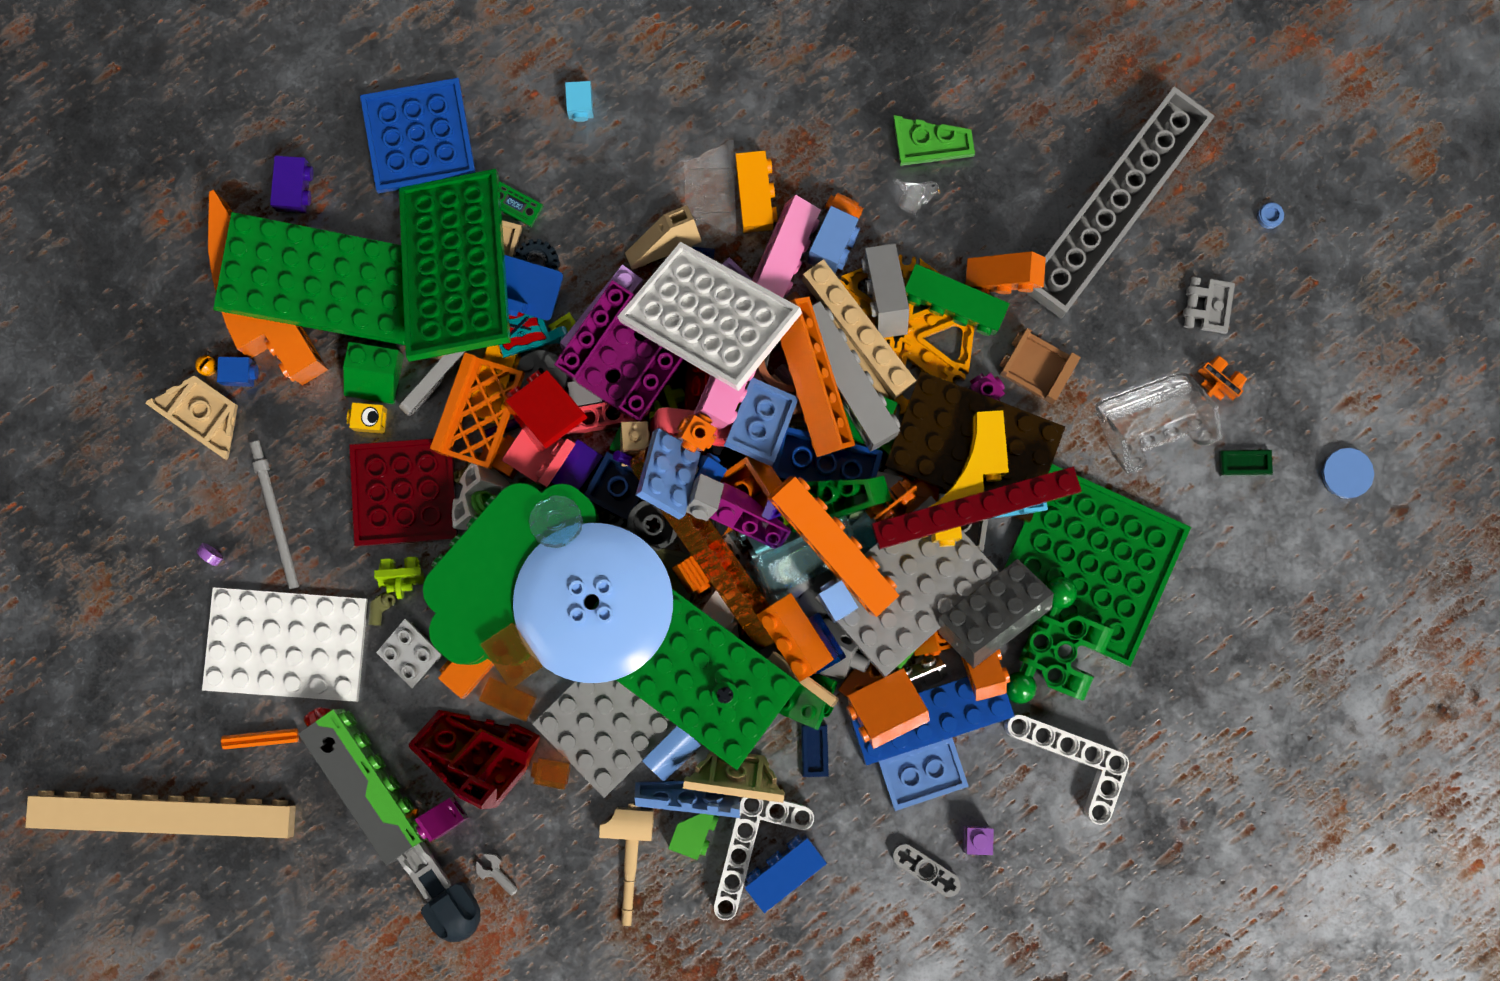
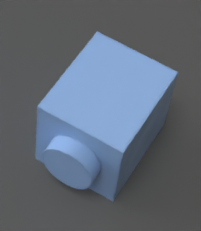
M831 580L820 587L822 592L818 594V598L833 623L858 609L857 604L842 580L838 583Z

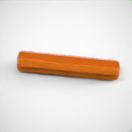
M293 728L224 735L221 737V747L225 750L294 743L299 741L298 729Z

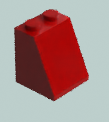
M538 370L526 380L529 384L522 389L519 386L513 388L505 394L508 399L503 403L540 453L588 418L547 370L542 374Z

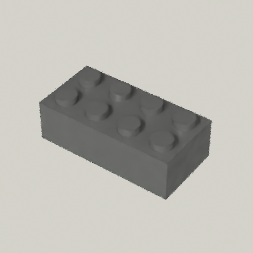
M1017 559L939 617V626L941 627L939 634L974 669L1052 609L1054 593Z

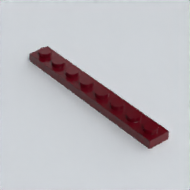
M1073 466L875 522L871 526L878 549L881 550L1078 494L1082 491Z

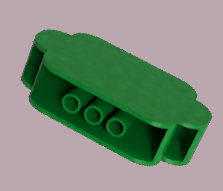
M516 483L507 486L497 496L493 494L484 504L486 509L481 515L475 514L467 523L468 529L462 536L458 534L450 542L449 546L451 549L445 555L440 554L431 564L433 569L429 572L423 584L425 602L436 613L430 622L429 636L435 649L449 661L462 665H475L489 659L499 665L513 666L527 661L532 656L520 638L513 611L515 584L524 562L543 540L559 530L578 524L599 523V515L595 506L583 493L571 485L556 484L548 487L542 493L529 484Z

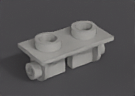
M939 655L926 657L920 663L913 666L902 667L917 691L922 689L921 679L924 678L926 685L930 686L944 680V677L948 675L945 664Z

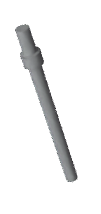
M260 441L250 442L254 458L252 465L254 472L258 473L289 590L299 587L268 473L270 467L268 460L264 459Z

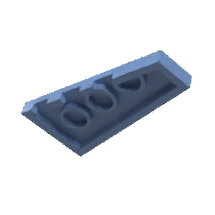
M684 781L635 782V806L740 818L738 796L683 789Z

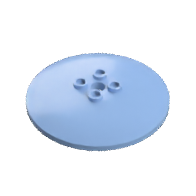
M578 524L550 535L528 556L515 584L513 595L514 619L525 647L549 671L577 682H609L636 671L657 652L670 627L673 613V591L663 562L656 552L640 537L626 529L610 524ZM591 594L599 598V605L593 610L587 609L584 604L585 598Z

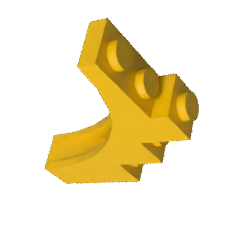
M1003 410L977 412L973 416V437L964 468L951 489L930 507L984 492L983 478H986L987 482L1000 481L1002 476L1009 473ZM961 527L931 535L932 543H939V547L955 546V542L962 539Z

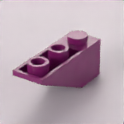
M723 482L724 487L718 510L710 519L779 551L791 533V529L777 518L767 520L762 517L764 511L762 505L747 493Z
M453 796L417 817L415 821L418 825L415 828L424 840L427 838L431 842L445 835L468 817Z

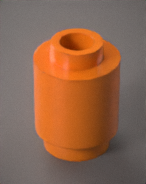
M837 193L836 196L831 195L825 206V209L828 211L833 206L857 218H860L864 209L859 206V202L840 193Z

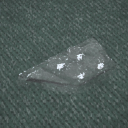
M728 140L726 144L714 150L711 149L703 153L701 157L693 158L684 163L685 206H688L694 219L731 236H736L734 140Z

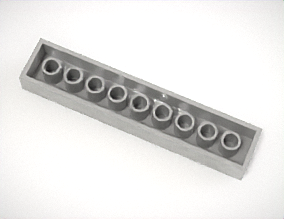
M1174 86L1045 256L1044 287L1033 288V292L1025 293L1062 319L1214 118V115Z

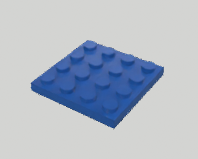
M459 78L360 95L375 187L378 194L399 190L401 187L476 173Z

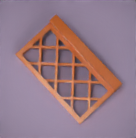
M465 352L430 449L441 455L491 469L511 414L506 406L503 410L496 413L491 402L502 396L506 401L508 398L505 394L516 386L520 388L525 373ZM482 365L490 367L494 375L481 382L479 377ZM507 374L516 375L513 385L504 389L500 378ZM496 381L501 391L488 397L484 387ZM480 389L485 400L473 406L470 400L471 395ZM488 405L492 416L480 422L476 410ZM472 413L476 424L464 430L462 426L463 417ZM495 420L498 427L496 433L487 437L483 426ZM479 429L484 440L471 446L467 435ZM463 437L467 449L459 453L453 452L454 442ZM486 444L489 450L486 461L478 460L474 450Z

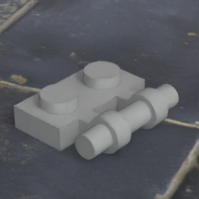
M1191 277L1190 286L1187 287L1186 291L1188 296L1187 308H1184L1183 317L1185 318L1184 327L1194 328L1195 319L1202 320L1201 330L1226 334L1229 328L1235 283L1210 279L1207 283V288L1200 287L1201 278ZM1198 297L1205 298L1203 310L1197 309Z

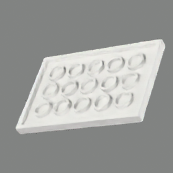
M680 242L617 317L622 324L739 391L802 314L799 306Z
M213 588L202 690L358 702L368 599Z

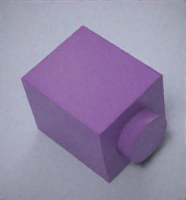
M964 826L963 852L971 855H993L994 829L988 826Z

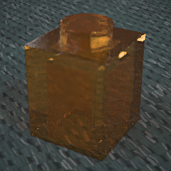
M543 757L538 758V763L533 762L531 777L535 778L534 784L563 790L567 789L571 763Z

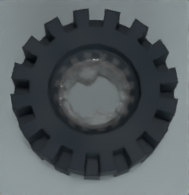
M530 239L527 244L523 242L521 244L522 247L516 249V256L513 255L514 258L527 262H534L537 257L541 258L543 265L540 266L559 271L560 261L554 247H551L546 241L545 243L542 242L541 239H537V241Z

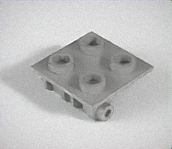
M405 618L376 653L413 688L433 664L443 658V655L435 649L430 642V638H426V634L424 632L421 633L414 626V622H410Z

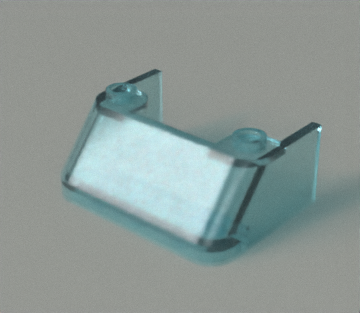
M847 516L839 518L845 526L844 533L849 538L851 536L854 537ZM802 537L744 564L761 601L772 598L774 602L788 595L786 590L830 570Z

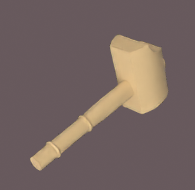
M628 803V807H616L614 815L610 819L602 821L599 830V838L626 840L623 903L621 909L622 926H631L638 843L639 841H652L654 809H643L635 806V803Z

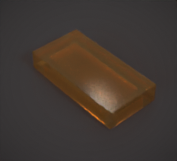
M489 677L479 701L527 722L537 700L536 697L492 677Z

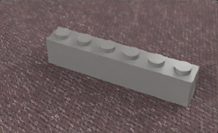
M820 301L812 305L844 410L869 451L872 452L898 436L900 423L894 414L890 415L885 407L887 403L884 396L880 392L877 393L874 389L871 375L867 371L864 372L859 364L860 358L856 351L850 350L846 343L847 338L841 328L837 329L835 326L832 312L828 307L824 308Z

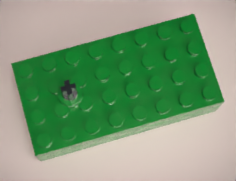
M672 589L673 613L670 627L663 643L652 658L643 666L616 681L734 769L738 770L800 683ZM599 599L591 608V610L596 609L598 607Z

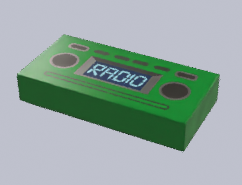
M499 181L501 212L532 228L544 207L543 204Z

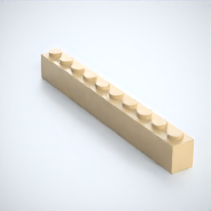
M38 790V795L28 796L25 828L290 838L294 836L296 805H288V800L273 799L272 804H262V799L247 798L246 803H236V798L221 797L220 802H210V797L195 796L194 801H184V796L168 795V800H158V795L142 794V799H133L132 794L116 793V798H107L104 792H90V797H82L78 791H64V796L54 795L55 791Z

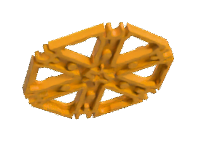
M899 255L904 286L906 287L916 264V257L912 256L910 265H904L902 263V255ZM919 258L920 266H923L925 268H928L932 271L939 273L929 264H927L925 261ZM862 268L842 275L841 279L845 280L848 285L840 280L875 326V320L871 316L870 311L871 298L858 289V283L868 278L867 273L863 274ZM908 303V334L899 338L896 348H894V337L884 339L889 341L890 347L905 366L908 360L921 371L953 383V378L959 377L964 381L966 375L962 371L967 375L969 374L974 326L969 324L967 326L958 325L952 321L953 318L945 314L937 316L929 311L930 308L913 314L914 305ZM951 327L960 328L962 330V342L959 358L954 361L924 338ZM901 395L894 400L898 402L897 405L900 407L899 416L905 414L910 401Z

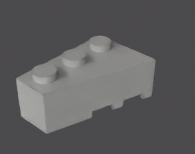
M896 243L865 248V258L861 259L863 274L867 273L868 280H865L867 295H871L870 311L871 316L874 317L875 326L883 338L907 335L909 305Z

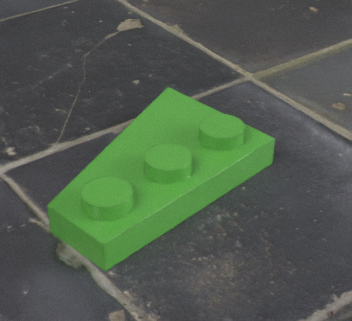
M893 116L900 166L973 157L975 155L971 129L945 124L936 125L925 123L924 120L916 119L915 121L904 119L902 116Z

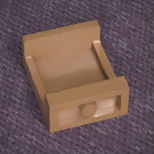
M1029 328L1024 333L1019 331L1012 342V345L1015 346L1012 354L1006 353L999 365L1003 368L1000 375L1048 403L1053 404L1058 399L1081 357L1073 352L1069 355L1030 333L1032 330Z

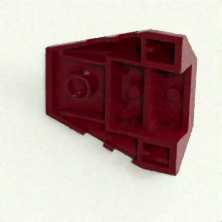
M438 710L408 745L460 799L480 809L497 808L525 774L540 740V735L516 724L510 723L509 726L494 724V720L486 719L483 722L472 720L469 715Z

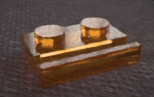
M513 622L480 644L510 689L544 667Z

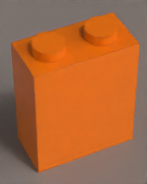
M904 668L848 695L849 706L846 709L853 721L857 719L861 727L858 728V731L865 743L869 741L873 749L929 722L928 709Z

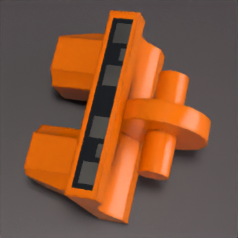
M1219 355L1210 362L1205 363L1197 371L1205 378L1201 383L1208 390L1204 397L1208 400L1214 395L1221 401L1226 395L1233 401L1243 392L1241 388L1247 378L1240 372L1235 371L1228 379L1221 373L1228 363Z

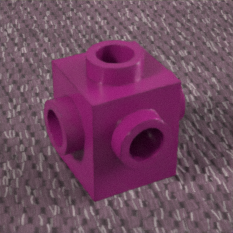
M981 373L970 381L972 385L969 386V390L1001 401L1000 399L1005 395L1003 391L1005 389L1004 384L998 376L994 378L992 373L986 376ZM987 386L991 394H986L983 391V387Z

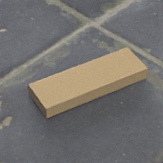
M773 652L768 660L799 682L785 658L779 653ZM807 677L799 682L831 707H834L839 701L835 695L811 677Z

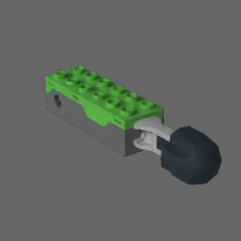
M317 707L304 716L307 728L298 733V735L384 864L387 866L397 860L400 862L427 901V904L421 909V914L439 938L448 942H460L469 938L477 930L480 922V908L475 897L464 882L452 885L433 857L430 849L424 842L425 840L415 828L418 824L412 814V811L415 809L413 803L407 796H402L398 790L401 788L399 782L393 775L389 776L384 769L386 763L378 753L376 755L369 747L372 745L369 737L364 732L360 733L355 726L358 723L355 716L350 711L346 712L345 709L331 710L323 707Z

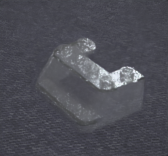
M1176 373L1098 402L1095 407L1110 451L1127 474L1140 471L1146 466L1147 458L1143 453L1144 451L1177 441L1182 437L1189 436L1196 444L1208 446L1223 439L1218 405L1187 373Z

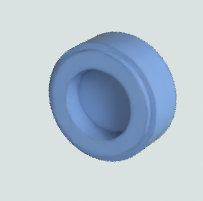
M1273 202L1264 204L1257 213L1259 224L1267 229L1277 227L1284 219L1282 207Z

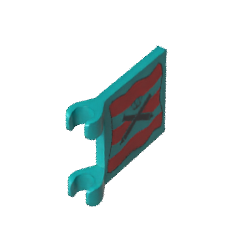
M518 312L517 317L509 315L511 343L498 346L503 358L545 345L560 344L568 331L565 326H560L548 333L543 319Z

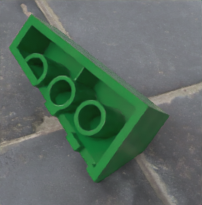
M884 476L870 479L807 481L811 488L808 492L814 498L819 497L827 505L828 509L826 512L831 518L835 516L839 519L892 501Z

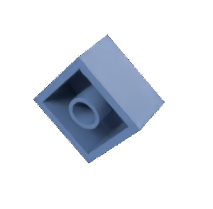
M831 206L809 251L808 263L815 266L824 259L835 274L838 269L843 270L850 250H847L848 246L853 248L859 236L860 228L857 227L859 218Z

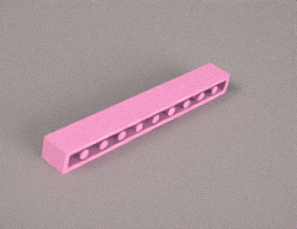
M794 195L785 203L752 278L753 282L782 298L789 293L793 286L792 276L798 272L802 265L801 255L810 246V234L819 225L820 220L817 218L821 209L797 195ZM756 370L739 391L710 375L693 415L698 416L701 413L713 421L711 425L718 430L723 429L727 425L731 426L738 414L735 411L737 405L743 401L747 394L745 386L753 378Z

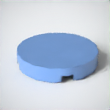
M1353 448L1339 449L1326 458L1321 470L1322 482L1329 492L1340 498H1356L1367 492L1372 485L1374 479L1373 464L1368 456L1360 450Z

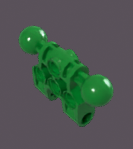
M1055 577L1046 584L1054 593L1052 609L1033 623L1019 656V660L1023 662L1020 670L1009 675L1010 682L1007 683V695L1013 703L1023 704L1033 699L1037 690L1036 681L1033 677L1037 669L1041 670L1049 688L1084 701L1094 676L1071 666V663L1077 657V648L1079 646H1086L1105 653L1115 630L1106 624L1077 612L1058 619L1062 609L1070 607L1077 597L1075 584L1066 577ZM1074 620L1080 621L1081 629L1078 632L1071 633L1068 631L1070 622ZM1039 634L1047 636L1046 644L1040 647L1034 645V638ZM1061 645H1070L1071 652L1069 655L1064 657L1058 655V648ZM1053 668L1061 670V676L1056 680H1051L1047 676L1048 672Z

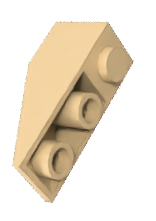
M686 205L664 214L625 252L632 270L643 267L658 259L668 257L680 242L689 247L702 242L688 206Z

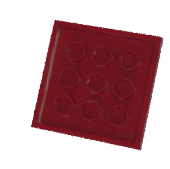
M433 439L350 444L354 546L453 540L458 535V529L453 528L452 505L453 499L456 498L454 458L431 450L430 447Z

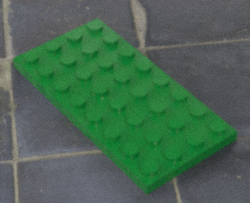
M491 169L399 188L405 350L408 361L411 362L511 343L500 186L497 170Z
M232 212L213 310L405 345L401 245Z

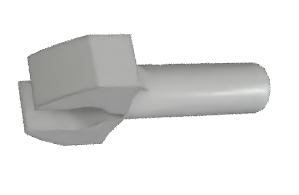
M485 853L484 856L491 861L493 870L484 868L477 861L476 871L482 880L486 877H493L509 895H514L518 888L500 870L502 859L497 854Z

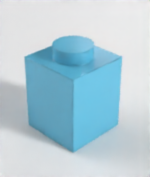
M565 82L569 119H573L576 122H584L588 118H594L591 82Z

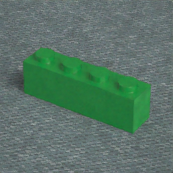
M915 264L905 287L909 304L918 307L920 304L930 308L929 311L937 316H943L944 314L953 318L952 321L958 325L967 326L969 324L974 326L978 333L985 336H990V334L996 335L1010 304L918 264Z

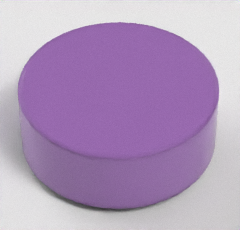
M202 543L196 550L197 554L204 561L213 566H218L223 559L220 552L206 543Z

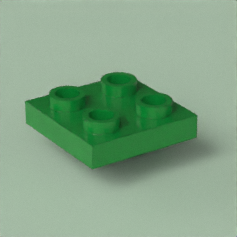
M818 673L809 676L834 694L838 684L837 681ZM800 684L779 714L819 730L823 718L828 717L834 707L829 706Z

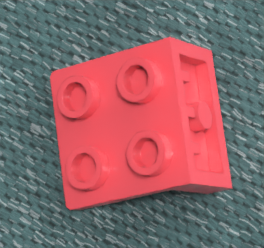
M522 429L502 461L545 489L564 463L575 443L569 439L564 440L560 438L540 453Z

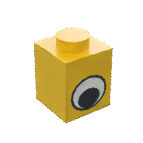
M352 402V409L347 411V424H350L349 428L356 432L385 434L388 409L383 405Z

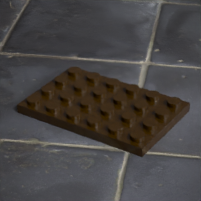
M921 371L900 424V432L894 440L884 467L948 492L960 476L969 456L973 437V416L977 412L1003 410L1009 473L1002 476L1000 481L987 482L986 478H983L985 492L1048 474L1066 426ZM1034 513L1012 517L1030 523Z

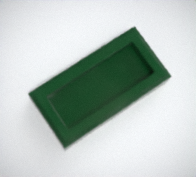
M1272 450L1219 451L1220 476L1273 475Z

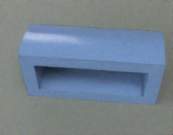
M677 726L642 761L662 781H666L702 745Z

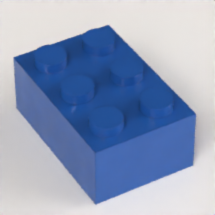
M799 834L787 843L788 849L783 853L776 851L766 859L767 865L760 870L756 867L746 875L747 881L744 883V887L763 913H766L827 864L806 834L803 837H800Z

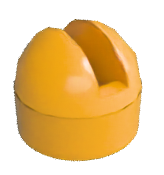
M202 355L197 358L195 368L201 375L211 376L217 370V362L209 355ZM208 359L209 361L200 369L202 364Z

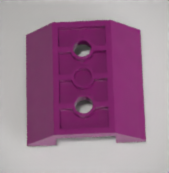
M612 280L554 365L577 384L619 412L641 422L683 359L648 338L644 341L637 340L634 337L635 331L619 321L617 316L632 300L634 294ZM610 370H617L620 373V379L615 383H610L606 380V374Z

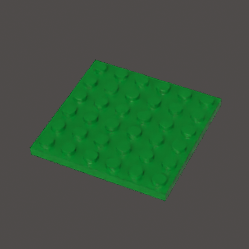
M1052 464L1049 473L1063 469ZM1077 475L1082 492L1047 502L1048 510L1035 512L1030 523L1024 521L1003 570L1019 559L1045 585L1051 579L1060 576L1073 581L1077 589L1076 600L1070 607L1062 609L1058 619L1077 612L1114 628L1115 630L1105 653L1091 648L1088 649L1127 667H1131L1191 527ZM1077 620L1070 622L1068 625V631L1071 633H1076L1081 629V622Z

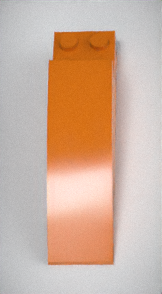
M213 189L209 192L208 254L216 292L231 213L233 211L229 204ZM222 312L225 324L237 350L252 359L268 349L273 356L276 355L281 361L278 364L280 370L292 382L297 381L303 386L328 370L302 326Z

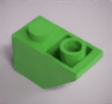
M698 813L678 822L668 849L698 860L699 855L705 856L710 841L706 840L709 830L714 831L719 816Z

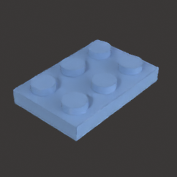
M752 378L747 385V394L739 405L737 417L730 428L724 446L772 467L798 398Z
M657 428L652 432L636 496L680 520L686 514L701 452L697 450L695 453L690 452L681 446L682 441Z
M953 738L878 762L894 811L969 787Z

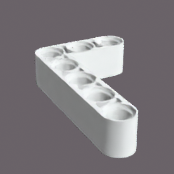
M1014 715L1015 717L1007 719L1004 723V729L1009 736L1097 769L1084 807V815L1092 823L1106 824L1113 814L1129 768L1127 756L1117 750L1023 715ZM1015 719H1019L1023 723V730L1018 734L1014 733L1011 728L1012 722ZM1040 728L1045 729L1048 734L1046 741L1043 743L1038 742L1036 739V732ZM1065 737H1068L1072 742V747L1067 752H1064L1060 747V742ZM1092 746L1096 750V757L1092 761H1088L1085 758V751L1088 747ZM1113 756H1117L1120 759V766L1116 770H1112L1109 765V761ZM1108 780L1112 785V790L1104 795L1101 792V784ZM1096 805H1101L1103 808V815L1099 819H1095L1092 815V810Z
M741 798L740 818L735 820L714 902V912L719 919L729 920L736 915L760 820L798 830H806L814 822V815L809 807L786 800L781 803L757 799L759 807L756 811L752 812L748 811L744 806L747 798ZM774 804H780L784 807V814L779 818H774L769 813L771 806ZM801 810L809 813V820L803 825L795 821L796 813ZM749 823L753 828L752 834L748 837L741 836L738 833L740 824ZM737 848L743 849L746 852V858L742 862H735L731 857L732 852ZM730 874L738 876L740 880L739 885L735 888H730L725 884V878ZM728 900L733 904V909L730 913H722L719 910L718 905L721 901Z

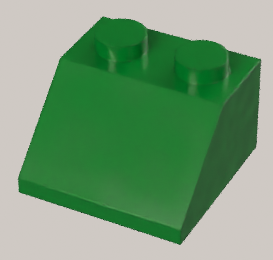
M348 342L343 366L344 396L395 405L404 355L399 350Z

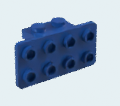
M505 255L509 315L517 317L518 312L546 321L550 320L563 281V273Z

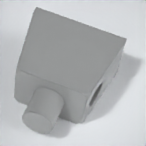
M825 618L816 632L834 660L817 671V673L842 680L848 677L853 668L865 673L870 664L868 658L858 653L859 648L836 623Z

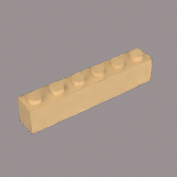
M823 259L805 272L802 278L803 283L818 302L821 301L824 308L828 307L836 323L868 364L892 400L894 401L913 387L916 379Z

